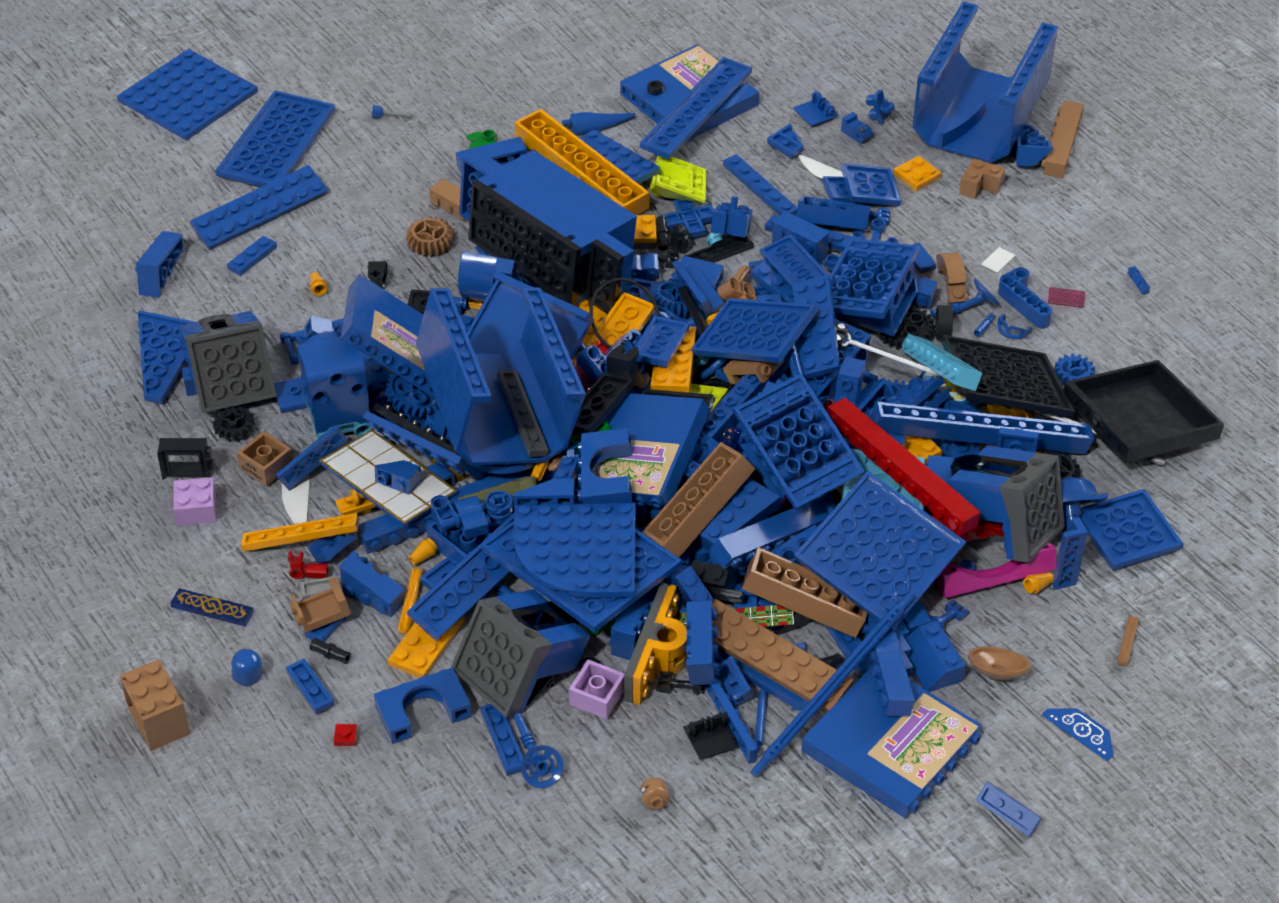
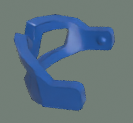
M1005 314L998 318V330L1007 338L1022 339L1032 331L1030 326L1027 329L1012 325L1008 327V324L1004 321L1006 318ZM1012 329L1021 331L1019 335L1007 333Z

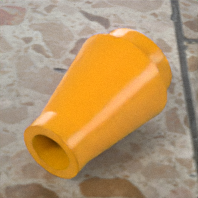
M313 272L310 275V291L316 296L324 295L328 285L319 273Z
M430 538L422 539L408 559L416 566L434 556L438 547Z
M1050 572L1028 575L1023 580L1024 589L1030 594H1037L1046 586L1052 584L1054 577Z

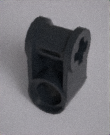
M368 261V278L374 284L385 289L388 274L387 261Z

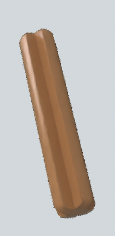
M1130 615L1127 619L1117 660L1118 665H1128L1139 622L1137 616Z

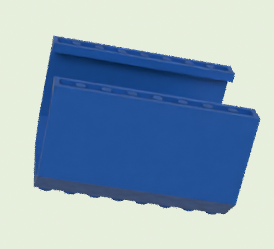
M963 1L918 75L912 128L928 146L992 163L1009 155L1050 78L1058 26L1042 22L1012 78L973 68L960 53L961 39L978 11V5ZM979 100L986 102L984 116L973 128L957 140L939 147L940 133L953 115L961 116L966 107L973 109Z
M522 288L521 296L529 314L521 340L504 352L495 354H475L450 289H430L416 346L455 452L469 465L544 463L568 447L586 393L541 288ZM498 370H517L548 447L547 456L528 457L498 381Z

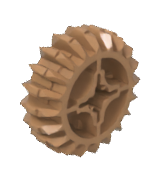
M428 217V219L416 220L415 223H411L410 227H408L406 235L408 247L411 248L412 252H416L417 255L422 254L423 257L426 255H430V257L432 255L438 256L439 253L444 254L445 250H449V247L452 246L454 238L452 228L448 222H444L443 219L437 220L436 217L434 219Z

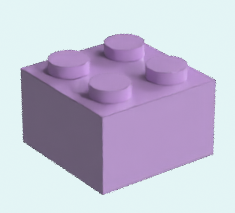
M213 477L174 481L173 510L177 525L216 522V490Z
M588 659L569 688V705L607 720L624 693V673Z

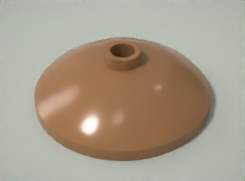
M982 646L971 649L968 654V660L973 667L996 681L1021 677L1028 673L1031 667V663L1026 657L1004 648Z

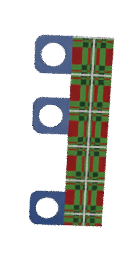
M744 589L738 590V591H742V592H744V593H746V592L749 593L748 591H746V590H744ZM751 594L753 597L751 603H736V609H734L763 627L794 624L792 610H788L774 602H771V606L757 607V595ZM681 595L679 598L680 621L687 627L686 607L684 606L685 597Z

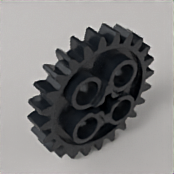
M912 304L895 336L876 331V334H879V339L883 338V343L889 342V347L896 345V349L902 346L908 333L930 341L935 328L934 319H931V314L926 315L927 310L920 311V306L914 308V304Z

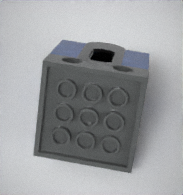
M251 311L232 315L218 314L198 320V322L178 326L184 359L192 372L198 405L202 413L277 397L263 327Z
M986 446L977 455H964L951 463L952 477L949 479L948 485L981 512L979 519L1003 523L1004 549L1007 559L1029 563L1065 527L1059 456Z
M535 589L482 599L478 601L451 668L453 667L459 677L500 713L508 717L517 713H523L537 679L575 670L590 635L578 626V620L553 602H549Z

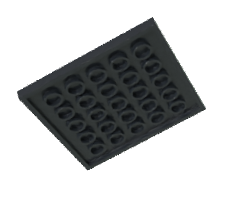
M948 335L942 336L941 343L945 351L982 373L976 391L961 387L966 399L969 401L985 402L989 405H1002L1006 408H1019L1024 411L1031 410L1045 415L1053 414L1062 418H1073L1075 410L1046 353Z

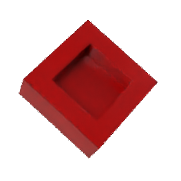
M335 724L334 746H356L357 724Z

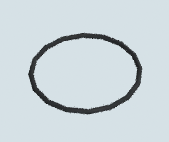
M618 277L605 281L595 290L590 302V314L593 317V304L598 292L607 284L617 281L628 282L641 288L652 300L657 317H660V312L653 296L644 286L632 279ZM593 321L591 325L595 335L605 347L610 348L611 346L598 333Z

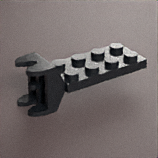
M621 344L606 356L607 373L604 372L586 392L573 431L580 433L595 432L632 388L643 390L650 380L649 374L645 373L642 375L636 362V358L639 355L638 347H634L626 354H623L625 352V345Z

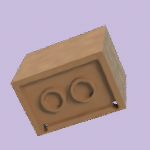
M159 659L119 675L127 708L150 751L190 735L184 704Z

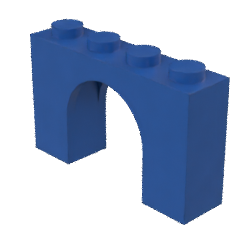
M628 428L581 434V442H578L579 453L581 454V457L578 458L579 469H581V473L578 474L579 485H581V489L578 490L579 501H582L583 504L632 503V485L629 476L601 478L593 474L597 465L606 459L632 456V439Z
M453 667L374 694L376 710L392 744L412 738L411 724L405 709L415 700L422 698L437 700L444 706L452 724L472 717L471 704Z

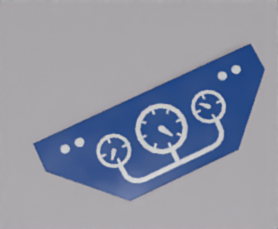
M1046 709L1041 714L1107 762L1114 756L1109 730L1079 709Z

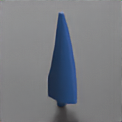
M573 113L570 115V119L562 120V125L564 127L570 126L571 132L574 135L589 133V131L594 129L599 131L622 123L634 117L635 113Z

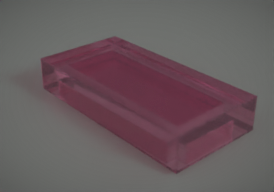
M1049 287L1047 304L1084 308L1085 291Z

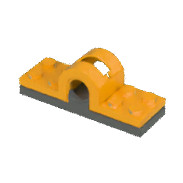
M662 582L659 586L624 674L625 702H634V704L640 705L643 697L646 698L648 695L649 681L653 682L655 674L660 675L661 671L674 672V675H676L686 666L687 629L681 621L677 620L679 608H676L679 602L677 586H669V584Z

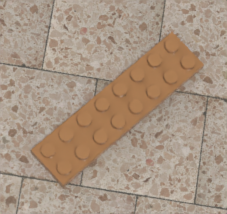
M717 599L712 602V607L717 609V621L713 622L718 630V639H714V645L718 644V648L808 702L837 671ZM847 677L820 709L828 712L853 685V679Z

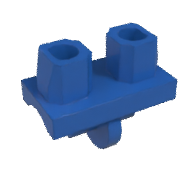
M878 90L876 94L868 95L866 98V104L874 106L869 113L870 119H875L878 121V124H883L884 119L891 115V111L894 110V103L888 102V99H885L883 90Z

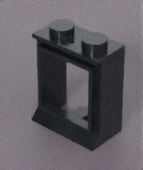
M160 438L157 456L162 480L167 477L206 476L209 478L210 471L214 470V460L211 459L212 449L211 446H208L207 438ZM169 455L198 456L199 462H170Z

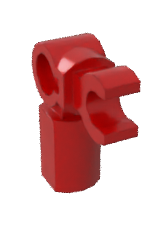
M289 551V575L291 578L301 579L304 576H307V578L328 577V564L307 563L305 565L303 562V551H300L299 556H294L292 551Z

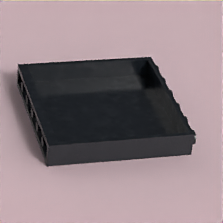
M1159 360L1066 381L1064 385V390L1074 410L1124 463L1218 440L1222 434L1224 423Z

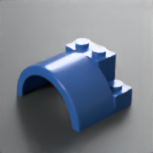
M462 251L458 272V288L463 298L484 302L495 283V279L492 277L495 271L525 284L527 282L524 277L517 276L518 266L515 260Z

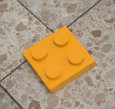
M919 155L894 168L893 171L895 176L915 191L942 177V172Z

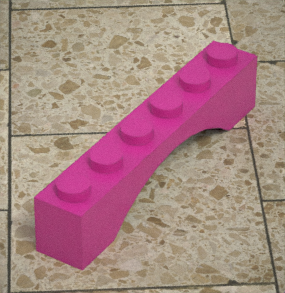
M1048 543L1029 563L1011 560L1004 565L986 570H971L955 563L950 564L938 576L937 588L945 598H953L959 594L973 593L978 589L992 588L994 585L1011 583L1021 578L1025 579L1028 575L1053 571L1056 569V548Z

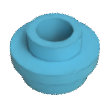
M713 232L708 235L706 243L712 246L723 242V235Z

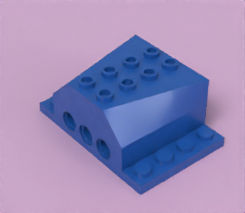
M850 239L830 274L835 285L831 286L834 317L895 336L918 292L914 261L920 252L919 246Z
M802 373L733 409L734 414L743 427L738 443L767 489L781 497V506L789 500L794 509L798 510L863 475L865 472Z

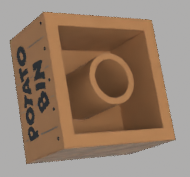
M263 431L237 452L239 469L268 486L277 478L276 473L293 460L292 448Z

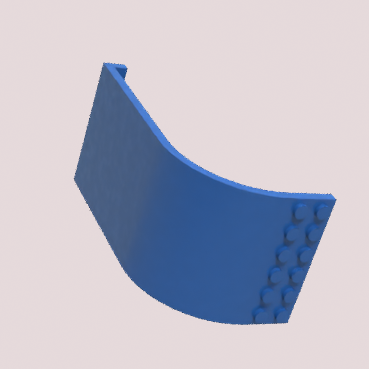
M498 271L494 272L492 277L495 279V283L467 331L473 350L485 352L486 354L502 353L521 340L529 314L521 296L522 288H534ZM542 291L565 347L569 348V356L573 359L594 318L589 312ZM365 411L363 418L368 421L367 425L382 436L387 435L394 442L399 444L401 442L413 451L418 450L423 456L429 459L434 458L445 467L450 466L461 475L466 473L478 479L494 475V473L475 469L462 457L373 413ZM410 417V418L407 420V421H409V422L411 421V419L417 421V420L414 419L413 417Z

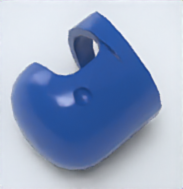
M242 649L233 656L231 674L232 679L236 683L250 686L261 679L263 674L262 663L257 652L251 649Z

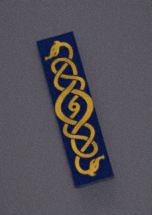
M181 588L178 589L170 602L172 608L246 627L254 613L253 607Z

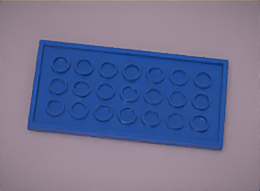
M274 90L215 170L216 176L262 187L290 174L335 111V104Z

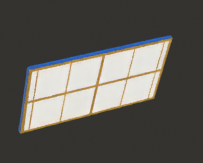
M373 429L319 460V464L404 527L431 510V499L434 496L443 495L450 499L458 494L455 488ZM401 460L421 466V482L408 495L375 482V466Z

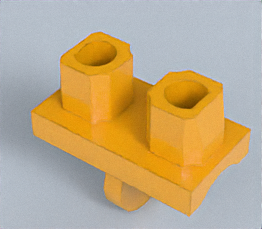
M355 489L350 490V496L335 500L341 516L358 512L364 515L369 514L371 509L375 507V504L360 493H356Z

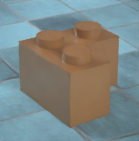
M973 158L961 177L959 194L973 199L977 197L981 189L997 194L1004 182L1005 168Z

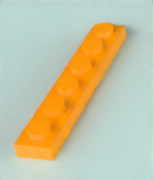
M358 513L243 533L241 547L243 552L254 551L266 547L314 540L316 538L332 537L344 533L349 534L358 531L360 518Z

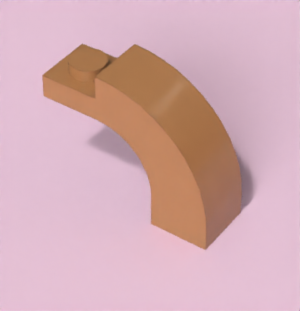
M958 252L937 254L938 273L943 272L948 303L967 301L965 285L967 279L960 254Z

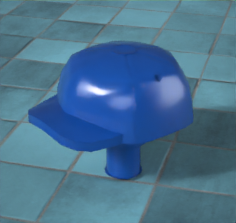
M1066 477L1061 479L1063 513L1066 525L1065 532L1070 530L1071 520L1082 515L1081 504L1105 501L1108 498V493H1097L1093 483L1084 478Z

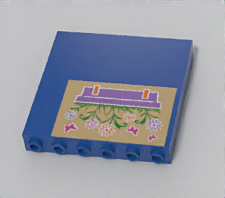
M696 44L621 80L620 94L658 124L719 60ZM654 80L660 81L664 84V92L656 96L651 95L647 92V84ZM743 81L688 140L758 106L759 91L746 81Z
M359 274L348 289L341 339L436 399L416 346L423 314Z
M628 393L605 421L612 430L628 428L632 439V456L606 459L597 465L593 474L601 478L629 476L632 485V503L638 506L665 507L675 495L709 414L708 406L703 399ZM577 474L574 483L575 487L580 490L581 485H579Z
M871 666L802 738L801 751L906 819L911 813L917 812L921 802L931 796L936 785L940 786L945 775L956 768L960 758L964 759L967 756L970 747L978 744L982 737V734H980L982 725L910 680L915 700L911 716H886L884 708L880 706V693L876 691V678L872 676Z

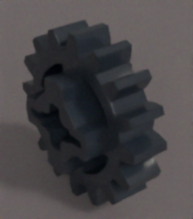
M232 406L231 409L224 408V412L218 411V415L214 416L213 428L215 434H219V438L225 436L226 441L230 438L236 441L237 437L242 440L243 435L249 436V431L254 430L255 421L253 413H249L248 408L242 410V406H239L238 409Z

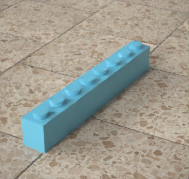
M908 333L907 338L904 339L902 344L903 352L953 384L976 391L982 376L980 371L931 341Z

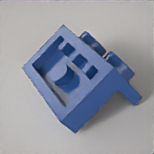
M352 532L332 537L317 538L307 548L317 563L329 561L357 537Z

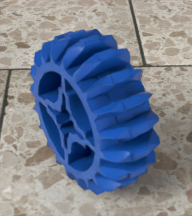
M669 279L667 282L662 280L661 283L657 282L656 285H653L650 294L655 299L657 306L669 309L670 312L684 319L686 316L690 317V313L678 292V288L684 285L682 282L679 283Z

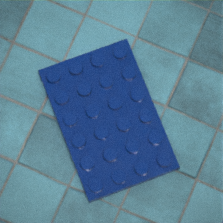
M729 298L691 348V351L694 355L781 363L813 319L818 308L816 304Z

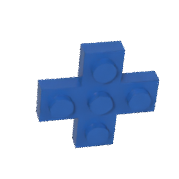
M677 199L673 200L676 212L662 214V216L667 218L669 230H672L673 226L679 223L688 229L691 238L706 235V229L703 224L712 222L714 208L712 205L695 208L692 201Z

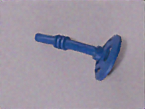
M975 278L974 284L978 290L977 297L963 303L957 302L949 305L953 307V314H957L985 300L998 306L1000 303ZM936 309L930 311L931 317L936 316Z
M521 713L515 714L513 717L521 734L520 739L524 748L528 749L521 762L523 778L528 784L536 788H546L555 784L561 777L564 767L560 753L547 745L535 747L534 737L528 731ZM544 750V754L539 755L538 751ZM552 754L556 758L557 768H554V761L551 758ZM547 759L550 761V767L546 762ZM526 764H528L529 771L532 774L531 778L527 774ZM532 764H533L534 768L536 769L535 772H533V770H532ZM548 773L552 775L546 781H538L539 776H545Z

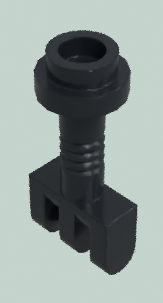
M648 249L640 250V255L648 253ZM667 251L666 255L659 254L658 261L666 262L665 268L674 269L672 263L678 260L679 253Z
M666 671L660 672V678L656 686L657 692L669 694L672 687L692 689L693 694L702 693L704 685H690V681L675 679L674 672Z

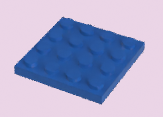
M1145 489L1081 508L1082 515L1079 518L1088 531V536L1111 570L1183 548V542Z

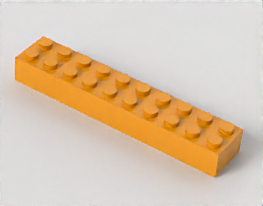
M542 109L514 122L515 138L521 137L525 146L531 151L536 150L539 154L570 174L581 177V181L616 201L635 215L649 209L650 192Z

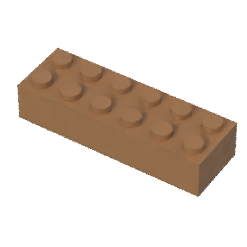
M720 442L645 528L643 533L679 558L700 532L711 522L719 510L724 507L732 495L737 492L745 480L750 477L755 468L742 454Z
M757 548L748 565L742 589L856 638L866 620L867 613L806 567L762 548Z

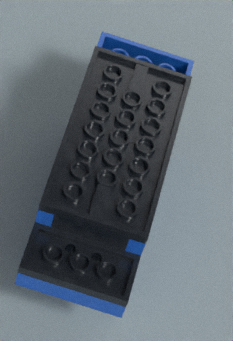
M479 150L462 157L459 215L469 221V241L494 257L515 260L518 266V274L551 296L574 306L584 300L591 302L595 290L605 281L618 277L631 279L637 220L635 214L534 150L503 166ZM617 281L607 284L598 292L593 305L608 314L623 292L629 294L630 283Z

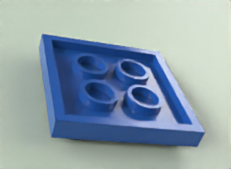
M842 163L841 171L851 202L900 206L901 198L891 168Z

